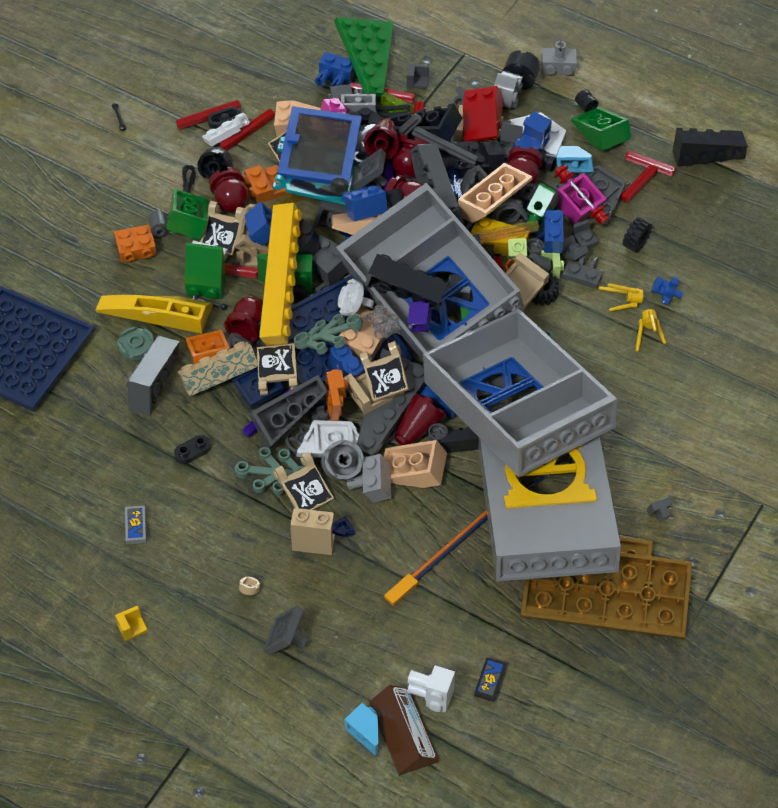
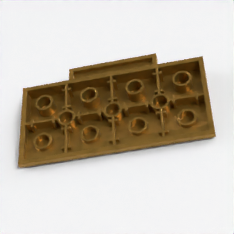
M619 537L621 545L619 572L525 579L520 617L685 639L692 562L651 556L653 541Z

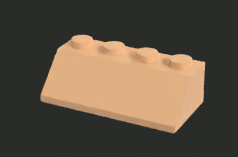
M503 163L458 199V206L460 207L462 217L474 223L487 216L530 182L532 176Z

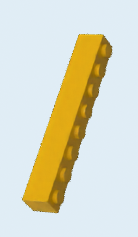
M294 203L273 205L260 327V339L266 346L288 344V336L291 334L289 326L290 319H292L291 304L294 301L293 286H295L296 282L294 276L295 269H297L296 253L299 251L297 243L300 236L299 221L302 219L301 211Z

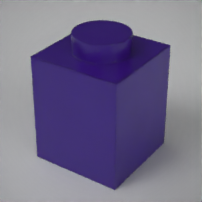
M424 301L410 302L407 320L410 331L429 332L432 314L429 303Z

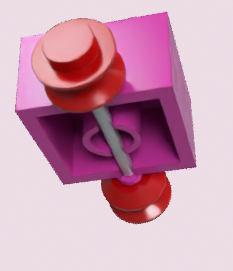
M568 165L558 167L554 177H559L561 179L560 184L565 185L557 190L559 198L557 207L563 211L564 215L573 225L589 217L590 219L595 218L597 220L596 225L606 223L609 220L608 216L610 214L603 211L605 208L603 205L607 200L606 197L584 173L572 179L574 172L568 171Z

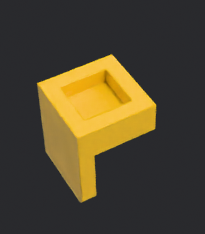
M138 606L115 615L117 626L125 641L147 632Z

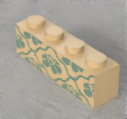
M239 342L234 345V348L220 350L213 357H204L199 360V363L183 366L182 370L178 371L185 392L189 396L258 367L252 346L248 342Z

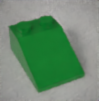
M598 107L571 118V122L592 146L602 151L609 150L615 145L624 144L625 141L631 139L629 119Z
M174 188L166 229L174 234L180 233L190 239L201 240L208 220V199Z
M186 243V295L222 299L227 283L223 247Z
M257 254L258 279L262 282H265L268 254ZM296 254L295 286L306 287V295H313L312 254Z

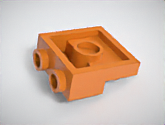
M261 165L244 170V184L248 185L250 197L254 198L257 204L290 194L286 192V188L280 190L273 189L274 182L280 183L275 181L278 165L262 169Z
M150 225L114 231L121 263L157 256Z
M222 329L185 338L193 365L199 363V360L204 357L217 355L216 353L220 350L230 349Z
M335 369L326 372L325 387L328 391L325 394L330 421H338L339 416H342L341 407H343V398H346V389L348 388L347 378L343 377L342 370Z

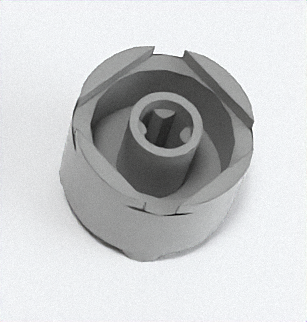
M500 70L494 86H498L503 97V107L516 109L518 104L517 96L518 93H521L523 87V77Z
M339 440L324 450L321 456V465L328 477L335 481H345L360 472L364 457L357 444L347 440ZM340 457H341V458H343V457L346 458V461L344 462V464H343V463H341V464L339 463L338 460H340Z

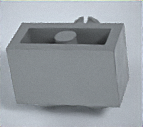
M557 41L555 48H542V74L575 75L577 64L576 49H567L564 41H561V46H559L560 41Z
M357 88L353 94H341V102L346 108L347 114H353L365 107L369 108L370 111L376 112V94H364L361 88L360 93H358Z
M381 454L363 458L362 475L347 479V481H350L347 482L349 490L363 487V493L373 503L391 499L390 463Z

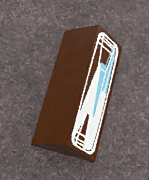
M389 685L370 700V705L377 713L378 725L398 775L400 776L438 763V756L412 694L407 693L408 688Z

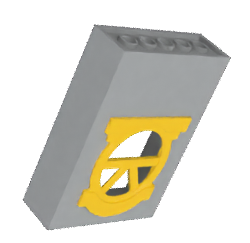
M600 436L567 452L573 458L574 464L555 465L559 458L557 457L547 462L545 466L541 465L522 475L532 476L576 472V477L572 484L565 490L555 494H538L526 489L516 478L518 476L479 438L478 453L496 582L619 572L621 545Z

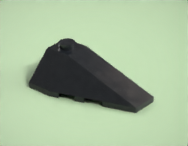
M510 401L489 409V411L494 412L511 403ZM469 427L465 429L458 428L439 440V444L447 453L478 450L479 437Z

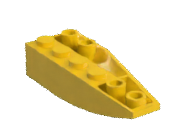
M107 295L101 296L96 312L202 334L213 303L180 296Z

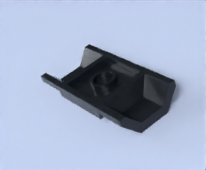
M478 141L450 142L476 155L478 159L475 165H470L439 149L447 174L466 173L467 170L477 165L484 171H494L504 163L505 154L498 141L478 143Z

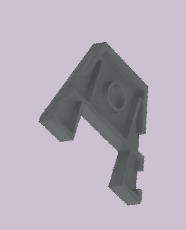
M597 165L593 167V172H581L579 175L584 173L606 197L607 200L603 205L605 207L603 211L610 213L608 216L610 220L625 189L626 182ZM554 184L552 189L557 192L565 184Z

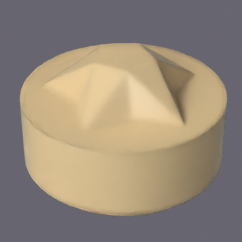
M244 577L240 580L239 590L241 593L255 595L259 592L260 583L257 579Z

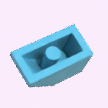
M560 146L556 157L558 167L568 165L569 172L594 171L591 154L578 146Z
M361 703L344 719L345 730L376 756L378 754V716L372 707H367Z

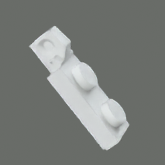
M245 113L235 116V119L226 121L220 127L207 131L202 136L204 142L214 146L241 131L240 128L249 124L247 115Z

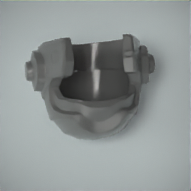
M508 198L491 212V219L513 224L520 215L526 220L529 218V215L523 208L520 200Z

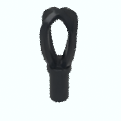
M185 165L182 168L184 192L190 193L194 183L196 172L193 165ZM190 169L192 172L190 179L187 182L186 173Z

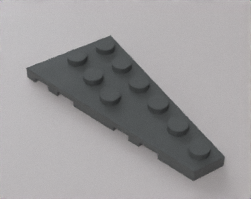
M382 348L380 359L390 356V351ZM401 357L409 390L404 391V395L399 394L392 401L364 415L357 440V445L360 447L363 455L369 457L378 453L403 417L411 398L415 394L420 393L426 384L424 382L423 366Z

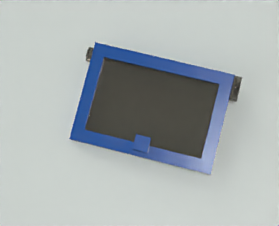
M292 106L277 174L289 179L331 184L330 189L333 193L342 195L344 192L347 193L358 141L361 116H358L355 111L344 114Z

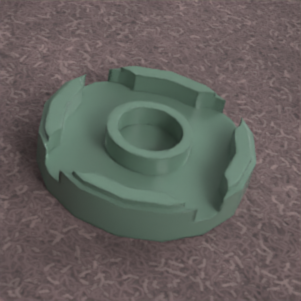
M131 327L120 333L117 347L123 357L130 360H140L144 353L148 352L150 344L155 340L153 334L148 329Z

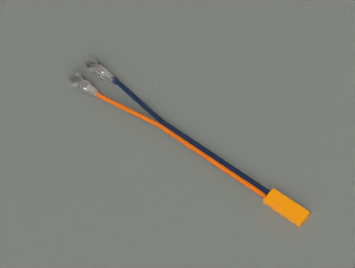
M558 458L555 465L568 464L569 460L560 463ZM553 474L541 475V477L527 485L525 488L530 489L540 481L549 478ZM484 511L414 574L406 575L384 595V598L393 606L418 585V580L488 519L487 511Z

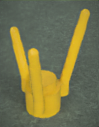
M610 283L608 287H598L599 290L626 294V301H630L629 304L609 308L610 312L630 307L637 308V304H642L643 289Z
M653 309L643 311L642 319L639 320L636 352L640 348L643 326L653 329L654 332L658 330L662 343L666 344L656 311Z

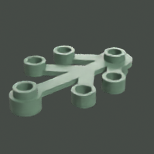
M342 314L335 315L328 324H326L325 320H320L308 333L301 332L294 337V345L297 349L309 347L316 349L318 354H324L328 350L325 342H315L320 339L333 343L335 348H341L346 342L343 336H334V334L348 329L358 331L363 327V320L360 314L349 316L346 324H344L345 319Z
M262 447L259 450V457L265 460L271 468L250 466L245 461H240L236 464L235 474L240 479H246L250 474L268 476L263 480L257 479L253 482V490L256 493L263 492L266 487L273 483V493L276 495L283 494L284 489L273 474L274 469L280 467V465L271 456V451L268 447ZM281 449L278 452L279 460L285 462L291 469H284L287 476L304 468V466H298L292 460L289 450Z

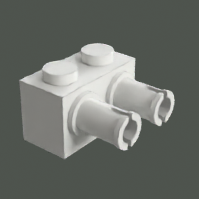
M435 665L432 674L428 676L411 670L408 677L409 686L407 693L425 698L426 707H429L431 710L446 713L454 692L455 671Z

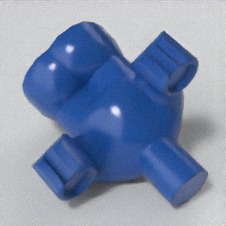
M657 276L651 289L652 293L663 296L661 303L669 305L670 298L673 296L681 299L683 295L682 291L677 290L680 279L676 277L667 281Z

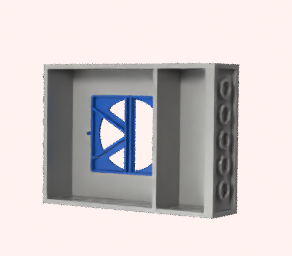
M427 183L336 247L346 269L356 280L362 282L365 292L374 300V303L422 361L424 353L517 309L522 311V308H524L521 292ZM377 254L388 255L392 260L398 263L404 262L410 268L422 270L427 275L435 272H451L463 278L444 293L439 304L441 323L439 326L430 323L429 332L410 331L407 320L410 302H413V298L401 299L397 297L395 292L388 291L386 294L380 292V288L373 285L371 288L365 287L368 272ZM469 285L473 293V302L454 297V295ZM446 302L470 309V312L459 323L448 325Z
M520 309L423 354L424 382L518 477L616 428L617 398ZM503 373L505 389L483 383L482 381L489 376ZM511 374H516L526 379L512 385ZM532 385L537 389V391L499 410L491 412L487 409V407ZM481 390L493 395L479 401L476 392Z

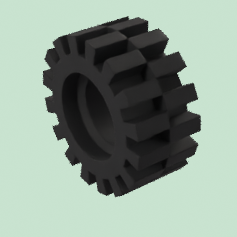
M637 217L636 220L634 219L633 223L629 225L630 227L626 230L627 233L624 235L625 238L622 243L623 246L636 253L644 247L653 228L651 223L640 217Z
M549 273V281L544 285L549 290L539 291L531 303L535 301V305H538L539 302L541 306H544V303L550 305V301L552 303L555 302L559 293V280H557L556 276L553 277V274Z

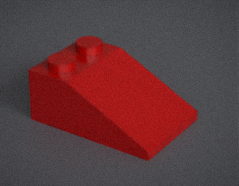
M498 86L464 92V142L498 138L504 101Z

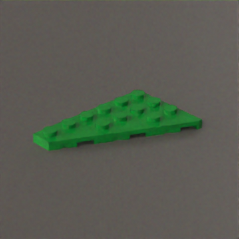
M336 17L334 23L364 94H376L377 98H381L385 86L393 22Z

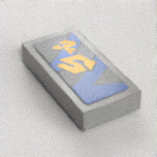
M145 505L125 507L126 544L146 543Z

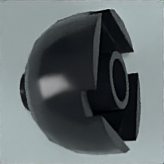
M212 147L200 156L197 167L204 179L205 177L210 179L211 175L216 171L228 170L227 167H234L229 152L222 148Z

